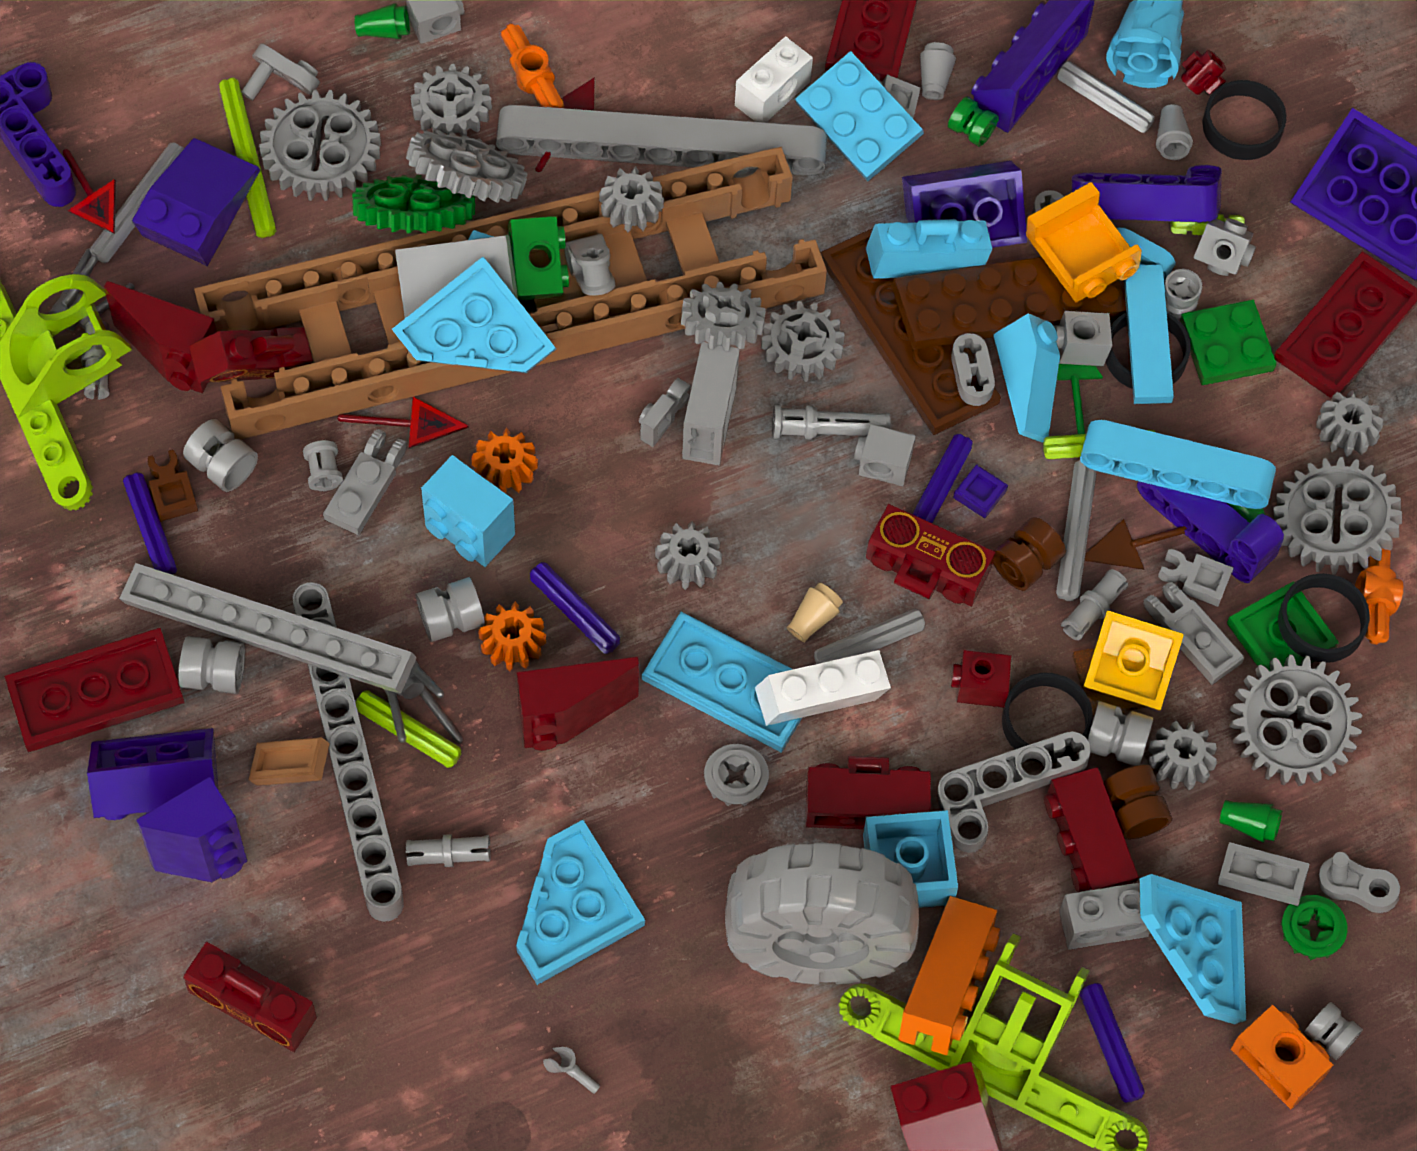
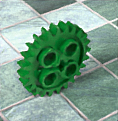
M406 175L399 177L387 176L386 181L373 179L374 184L363 183V187H356V192L352 193L353 216H357L358 221H365L366 226L377 225L379 230L389 227L391 232H396L400 229H404L406 233H412L413 230H418L422 233L433 230L441 232L442 227L454 229L455 224L465 225L466 220H472V215H475L474 195L471 198H467L465 194H454L447 187H438L437 181H427L421 175H416L414 178Z

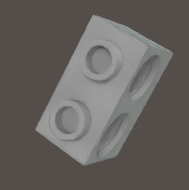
M1140 883L1065 894L1059 910L1068 950L1144 938L1150 934L1140 914Z

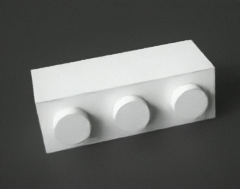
M877 650L771 674L755 687L765 724L768 726L876 701L891 687L880 651Z

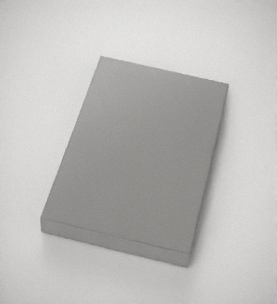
M509 235L395 250L405 318L481 257L488 261L518 299Z

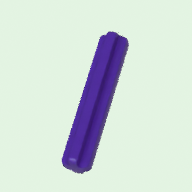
M962 434L953 436L913 515L933 523L972 449L973 442L970 438Z
M140 472L127 475L123 479V483L153 567L156 570L174 575L177 572L176 564L144 475Z
M541 562L531 570L530 580L603 653L609 654L618 647L620 636L547 563Z
M1100 983L1088 985L1081 989L1080 997L1121 1099L1125 1103L1139 1100L1143 1097L1145 1090L1104 989Z

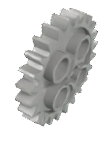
M313 90L312 99H306L302 93H298V103L294 104L289 99H285V111L274 108V119H265L266 130L260 131L262 144H259L264 169L269 170L271 181L279 179L281 190H285L292 185L294 197L299 196L304 190L307 191L309 201H312L316 193H321L324 201H328L329 192L334 191L339 198H342V188L348 187L355 192V180L367 183V171H376L375 160L381 158L379 147L381 146L380 133H378L377 121H371L370 110L361 111L359 100L348 105V98L345 93L338 100H335L332 90L327 92L325 98H320L318 91ZM328 119L324 128L325 139L321 142L322 121ZM303 126H311L309 128H300ZM339 131H348L345 133H337ZM320 148L319 169L313 171L317 162L316 151ZM296 157H304L300 160H294ZM332 162H341L335 165L330 164Z
M424 130L423 134L417 132L415 137L412 136L407 150L406 159L409 160L408 165L416 167V173L425 174V180L437 181L438 187H447L452 193L465 194L467 198H471L474 195L482 201H486L488 197L499 203L500 198L510 202L511 198L518 199V196L522 195L527 181L528 173L524 171V166L517 164L518 160L516 158L507 157L508 152L495 150V145H487L481 139L469 138L466 134L459 137L453 132H449L446 135L439 130H435V133Z
M1339 457L1336 466H1331L1327 458H1323L1322 468L1317 469L1312 463H1308V474L1305 475L1297 470L1294 471L1295 483L1284 481V493H1277L1276 495L1277 506L1273 508L1275 522L1280 526L1284 534L1281 546H1288L1291 558L1301 554V565L1303 567L1312 560L1315 561L1316 572H1320L1326 564L1330 565L1332 575H1336L1339 565H1344L1350 574L1353 573V563L1356 562L1366 569L1368 568L1369 556L1381 561V548L1392 550V538H1399V524H1402V511H1399L1401 510V498L1396 497V486L1394 484L1387 485L1385 473L1374 477V466L1372 464L1363 471L1360 470L1359 459H1355L1350 467L1345 466L1343 457ZM1338 487H1341L1343 491L1340 541L1334 544L1332 541L1334 534L1333 520L1335 518V492ZM1316 496L1326 497L1323 500L1312 499ZM1360 497L1364 498L1365 500L1353 501L1352 499ZM1315 529L1323 530V532L1317 534L1310 531ZM1352 531H1362V532H1363V533L1360 534V535H1352V534H1350V532H1352Z
M1289 655L1283 667L1277 658H1273L1270 661V672L1263 665H1259L1255 669L1258 679L1248 675L1243 680L1249 690L1239 688L1234 695L1243 703L1233 704L1230 707V711L1240 715V718L1233 720L1229 727L1241 729V734L1232 741L1234 744H1246L1247 748L1240 755L1241 758L1251 755L1256 758L1251 768L1253 771L1262 765L1267 767L1265 779L1269 780L1278 772L1280 773L1281 785L1287 784L1293 775L1297 785L1302 786L1306 782L1307 774H1309L1311 780L1314 783H1318L1322 780L1321 769L1328 776H1332L1336 773L1333 762L1341 766L1348 762L1347 757L1342 751L1353 752L1356 750L1357 746L1349 738L1358 737L1362 730L1351 726V724L1362 718V714L1351 712L1350 707L1359 701L1358 697L1346 698L1344 693L1351 684L1345 683L1338 686L1335 683L1340 673L1338 670L1329 676L1324 674L1326 662L1322 661L1314 669L1311 668L1310 656H1306L1299 666L1296 665L1294 656ZM1279 688L1283 690L1288 696V704L1286 706L1276 705L1270 697L1271 689ZM1312 696H1318L1326 702V714H1318L1312 710L1310 706V698ZM1261 711H1267L1281 718L1262 717ZM1294 712L1298 714L1297 718L1299 721L1305 722L1297 729L1293 727L1294 722L1291 719H1286ZM1310 723L1329 724L1330 730H1325L1322 727ZM1265 727H1273L1280 732L1281 743L1279 745H1272L1265 740L1263 736ZM1305 735L1315 736L1321 744L1319 753H1311L1304 747L1303 738Z

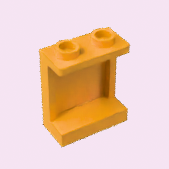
M1092 182L1028 216L1027 238L1075 303L1086 297L1094 298L1105 290L1107 285L1118 279L1123 281L1133 276L1140 266L1142 250L1137 244L1132 247L1129 246L1098 205L1100 192Z

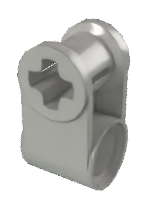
M597 234L566 242L564 252L567 265L582 292L587 295L596 296L612 291L615 288V279L609 270L610 250L606 246L603 235Z

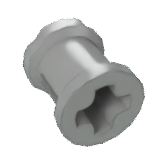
M329 440L312 442L304 447V459L309 461L311 476L308 478V484L312 490L329 491L339 487L343 482L342 473L337 471L335 456L338 454L336 443Z

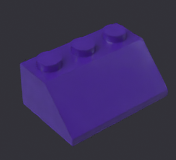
M1012 161L902 177L905 213L908 223H917L919 220L956 219L957 221H986L992 248L1028 243L1022 171Z
M209 728L92 742L87 777L94 818L104 817L107 820H119L127 817L129 814L143 812L147 814L209 777L218 789L214 729Z
M210 777L136 819L151 865L157 872L214 882L220 877L226 879L235 875L241 870L242 864L247 862L236 817Z

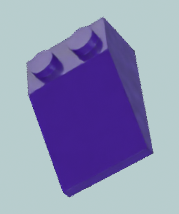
M193 138L150 187L132 222L143 237L208 266L259 174L260 168Z

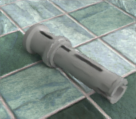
M774 404L772 435L773 439H779L781 435L804 436L806 440L816 438L817 434L867 436L870 424L890 429V413L817 411V407H813V405H807L805 409L782 408L780 404Z

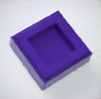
M976 464L955 490L953 498L981 517L986 518L1007 492L1008 485Z

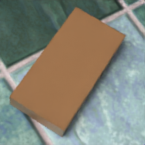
M322 737L257 743L249 781L256 786L321 781L330 743Z

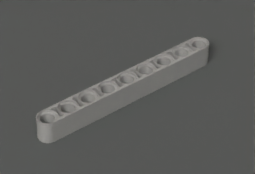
M508 105L500 109L496 146L500 151H506L508 154L543 156L545 152H551L550 157L682 167H698L782 147L791 174L817 175L825 169L827 134L819 127ZM747 167L739 171L755 172L758 167Z
M306 582L300 585L293 594L295 615L336 627L326 589L321 584L315 582ZM309 603L321 605L318 609L312 611L303 609ZM307 664L325 739L330 743L328 751L366 906L374 919L382 922L391 921L401 914L404 907L402 887L350 679L338 674L339 676L333 681H323L320 679L323 675L334 672ZM337 708L348 711L342 717L335 718L329 715L331 711ZM346 744H352L357 747L354 752L349 754L338 752V749ZM360 780L366 783L362 789L357 791L347 788L353 781ZM363 817H370L376 820L372 826L367 828L356 825V822ZM372 854H380L385 857L378 865H369L365 862V859ZM383 891L394 894V898L387 903H379L374 900V897Z

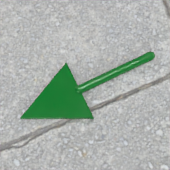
M1059 364L1057 380H1071L1077 434H1085L1079 380L1103 379V376L1096 366Z

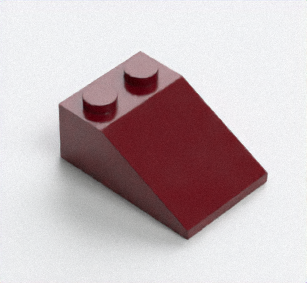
M107 281L104 285V290L114 326L174 387L183 391L191 389L203 394L208 383H198L189 345L216 333L214 318Z
M638 657L517 672L518 705L524 747L536 750H549L556 747L557 744L566 743L637 698L639 695Z
M971 1061L890 1086L909 1151H1003L982 1072Z

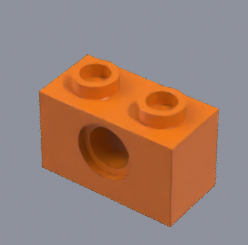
M1271 1005L1237 1037L1231 1048L1290 1109L1312 1091L1333 1067L1326 1050L1317 1042H1310L1299 1031V1026L1295 1019L1285 1011L1280 1012L1274 1005ZM1279 1047L1288 1049L1293 1054L1294 1061L1280 1059L1275 1049Z

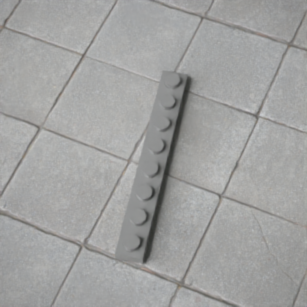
M135 563L119 598L127 605L398 694L402 693L417 658L410 651Z

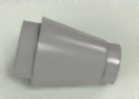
M939 42L928 43L925 45L924 51L920 53L922 96L926 99L940 100L944 97V92L956 61V57L953 55L954 49L950 45Z
M1171 104L1163 107L1161 110L1156 148L1164 158L1179 160L1188 155L1193 145V139L1182 108Z

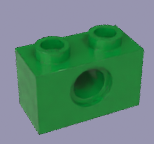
M557 216L511 219L507 226L518 300L559 298L563 294V288L569 287L567 264L561 265L560 249H565L566 246L564 226H557ZM540 249L546 252L549 257L548 266L537 268L532 265L529 260L530 251Z

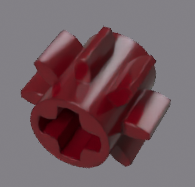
M1196 50L1181 63L1186 69L1181 75V79L1197 95H1200L1204 90L1211 95L1226 82L1221 76L1226 70V66L1211 50H1207L1203 55L1199 50Z

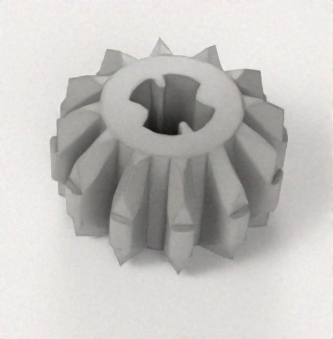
M636 166L628 174L619 168L617 178L607 176L605 187L601 188L599 193L603 218H610V224H612L613 228L624 224L627 233L632 229V226L636 225L644 232L647 222L656 223L659 218V212L664 207L660 182L653 181L650 171L639 175V170Z
M1354 390L1348 392L1346 397L1337 392L1332 396L1331 401L1326 400L1322 404L1321 413L1316 420V428L1321 430L1319 435L1320 442L1331 441V452L1339 447L1344 450L1346 457L1352 454L1353 449L1362 455L1369 446H1374L1380 437L1379 432L1383 427V419L1378 417L1380 413L1379 405H1368L1369 395L1362 397V399L1356 398Z
M693 521L689 523L688 529L685 530L675 523L672 530L673 534L663 532L660 537L661 545H657L655 548V557L659 560L657 562L659 573H668L667 581L670 585L677 580H681L684 590L689 587L691 581H694L702 588L705 584V577L714 579L717 575L716 566L722 563V554L718 551L720 548L718 537H710L708 526L700 531H696Z
M1177 720L1171 723L1170 731L1163 727L1160 728L1156 734L1157 740L1151 741L1148 748L1149 753L1153 755L1149 759V765L1152 768L1159 769L1156 776L1157 780L1161 781L1168 777L1171 779L1170 786L1172 790L1178 787L1179 782H1183L1188 790L1194 788L1196 781L1202 784L1205 783L1210 776L1209 771L1214 770L1217 764L1216 758L1212 756L1217 750L1216 743L1206 742L1209 736L1208 729L1199 733L1194 732L1195 725L1193 721L1188 723L1186 729H1182ZM1180 752L1186 754L1185 759L1179 757Z

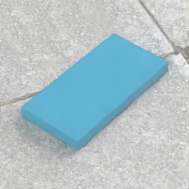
M680 612L642 673L643 681L781 753L802 719L798 718L766 726L755 687L768 675L793 670L792 668L683 612Z

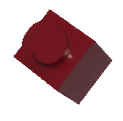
M964 650L961 663L953 664L951 688H958L957 703L1004 708L1009 693L1011 655Z

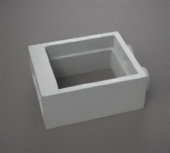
M702 342L684 419L682 459L720 466L737 389L740 349L730 346L729 351H724L722 345H716L711 350L708 346L709 343Z

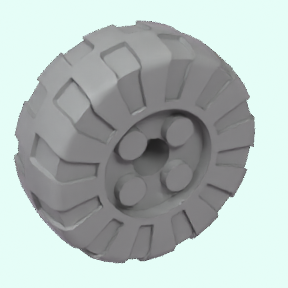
M835 843L789 844L770 848L766 852L752 855L742 861L737 866L736 873L731 875L725 906L728 946L734 956L740 962L748 963L752 970L769 977L788 978L790 982L817 985L819 982H836L837 985L861 983L862 979L875 976L881 978L895 972L901 963H907L915 950L919 926L917 887L913 883L912 875L900 863L896 864L883 854L865 848L859 849Z

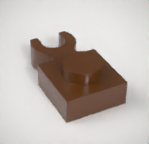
M173 449L168 451L170 462L166 466H158L154 456H148L150 472L156 478L148 482L160 522L198 511L187 471L178 473L179 462L177 454Z

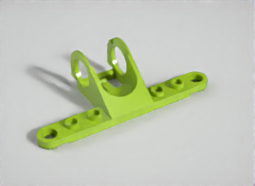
M71 274L49 280L28 295L17 314L4 285L0 281V380L52 498L63 508L79 510L80 507L86 506V502L89 503V498L93 495V486L57 404L122 366L119 358L132 351V348L117 333L106 330L94 302L106 296L105 290L92 278L80 274ZM67 289L83 291L81 299L65 311L55 314L38 312L41 303L59 291ZM89 316L95 329V334L83 333L81 337L58 348L53 336ZM92 345H102L106 355L98 362L82 369H67V364L91 349ZM75 480L79 481L80 486L77 494L72 498H65L63 492L66 490L64 487L68 486L67 483L70 484L71 481L74 482Z
M1013 933L993 969L961 1041L953 1039L948 1055L931 1051L933 1036L919 1033L915 1045L898 1040L906 1003L868 984H855L842 995L839 1003V1012L843 1020L848 1022V1025H852L874 1036L873 1038L939 1071L971 1061L982 1072L988 1096L1092 1148H1097L1101 1151H1146L1149 1144V1132L1140 1120L1042 1072L1090 970L1081 967L1067 994L1009 965L1021 940V936ZM1003 977L1061 1005L1060 1011L1045 1041L1022 1030L1036 1000V997L1024 991L1008 1023L987 1013ZM858 995L868 998L872 1007L871 1014L867 1016L857 1015L851 1008V998ZM1131 1129L1138 1136V1146L1133 1149L1122 1148L1116 1141V1133L1120 1130Z

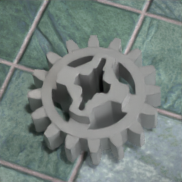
M451 64L449 71L444 72L440 66H436V75L432 76L425 72L423 73V83L415 82L414 84L415 94L411 95L413 117L415 121L420 120L421 130L423 131L433 128V133H435V130L447 133V135L449 132L459 133L462 137L463 134L467 135V130L470 128L478 133L480 131V121L488 122L489 120L488 110H492L489 85L482 84V75L480 73L471 77L470 67L466 66L461 72L456 71L455 64Z
M717 282L716 288L702 284V292L692 289L690 291V298H684L681 325L685 326L686 336L695 335L696 344L704 341L708 342L709 349L711 350L716 345H722L724 351H729L730 345H736L739 349H744L745 340L754 344L756 343L757 335L763 334L766 309L761 307L760 297L751 298L750 289L740 292L737 290V284H732L730 288H724L722 282Z
M798 301L796 309L793 310L787 304H783L782 315L772 312L770 314V323H764L761 349L766 350L765 361L767 363L776 361L774 369L776 373L784 369L788 370V379L790 380L795 377L796 373L802 375L804 382L808 381L809 373L813 372L818 378H822L824 367L834 370L836 359H841L842 345L844 344L845 335L844 332H839L841 322L839 319L830 321V309H826L822 313L818 312L816 302H813L810 308L807 309L804 308L802 301Z

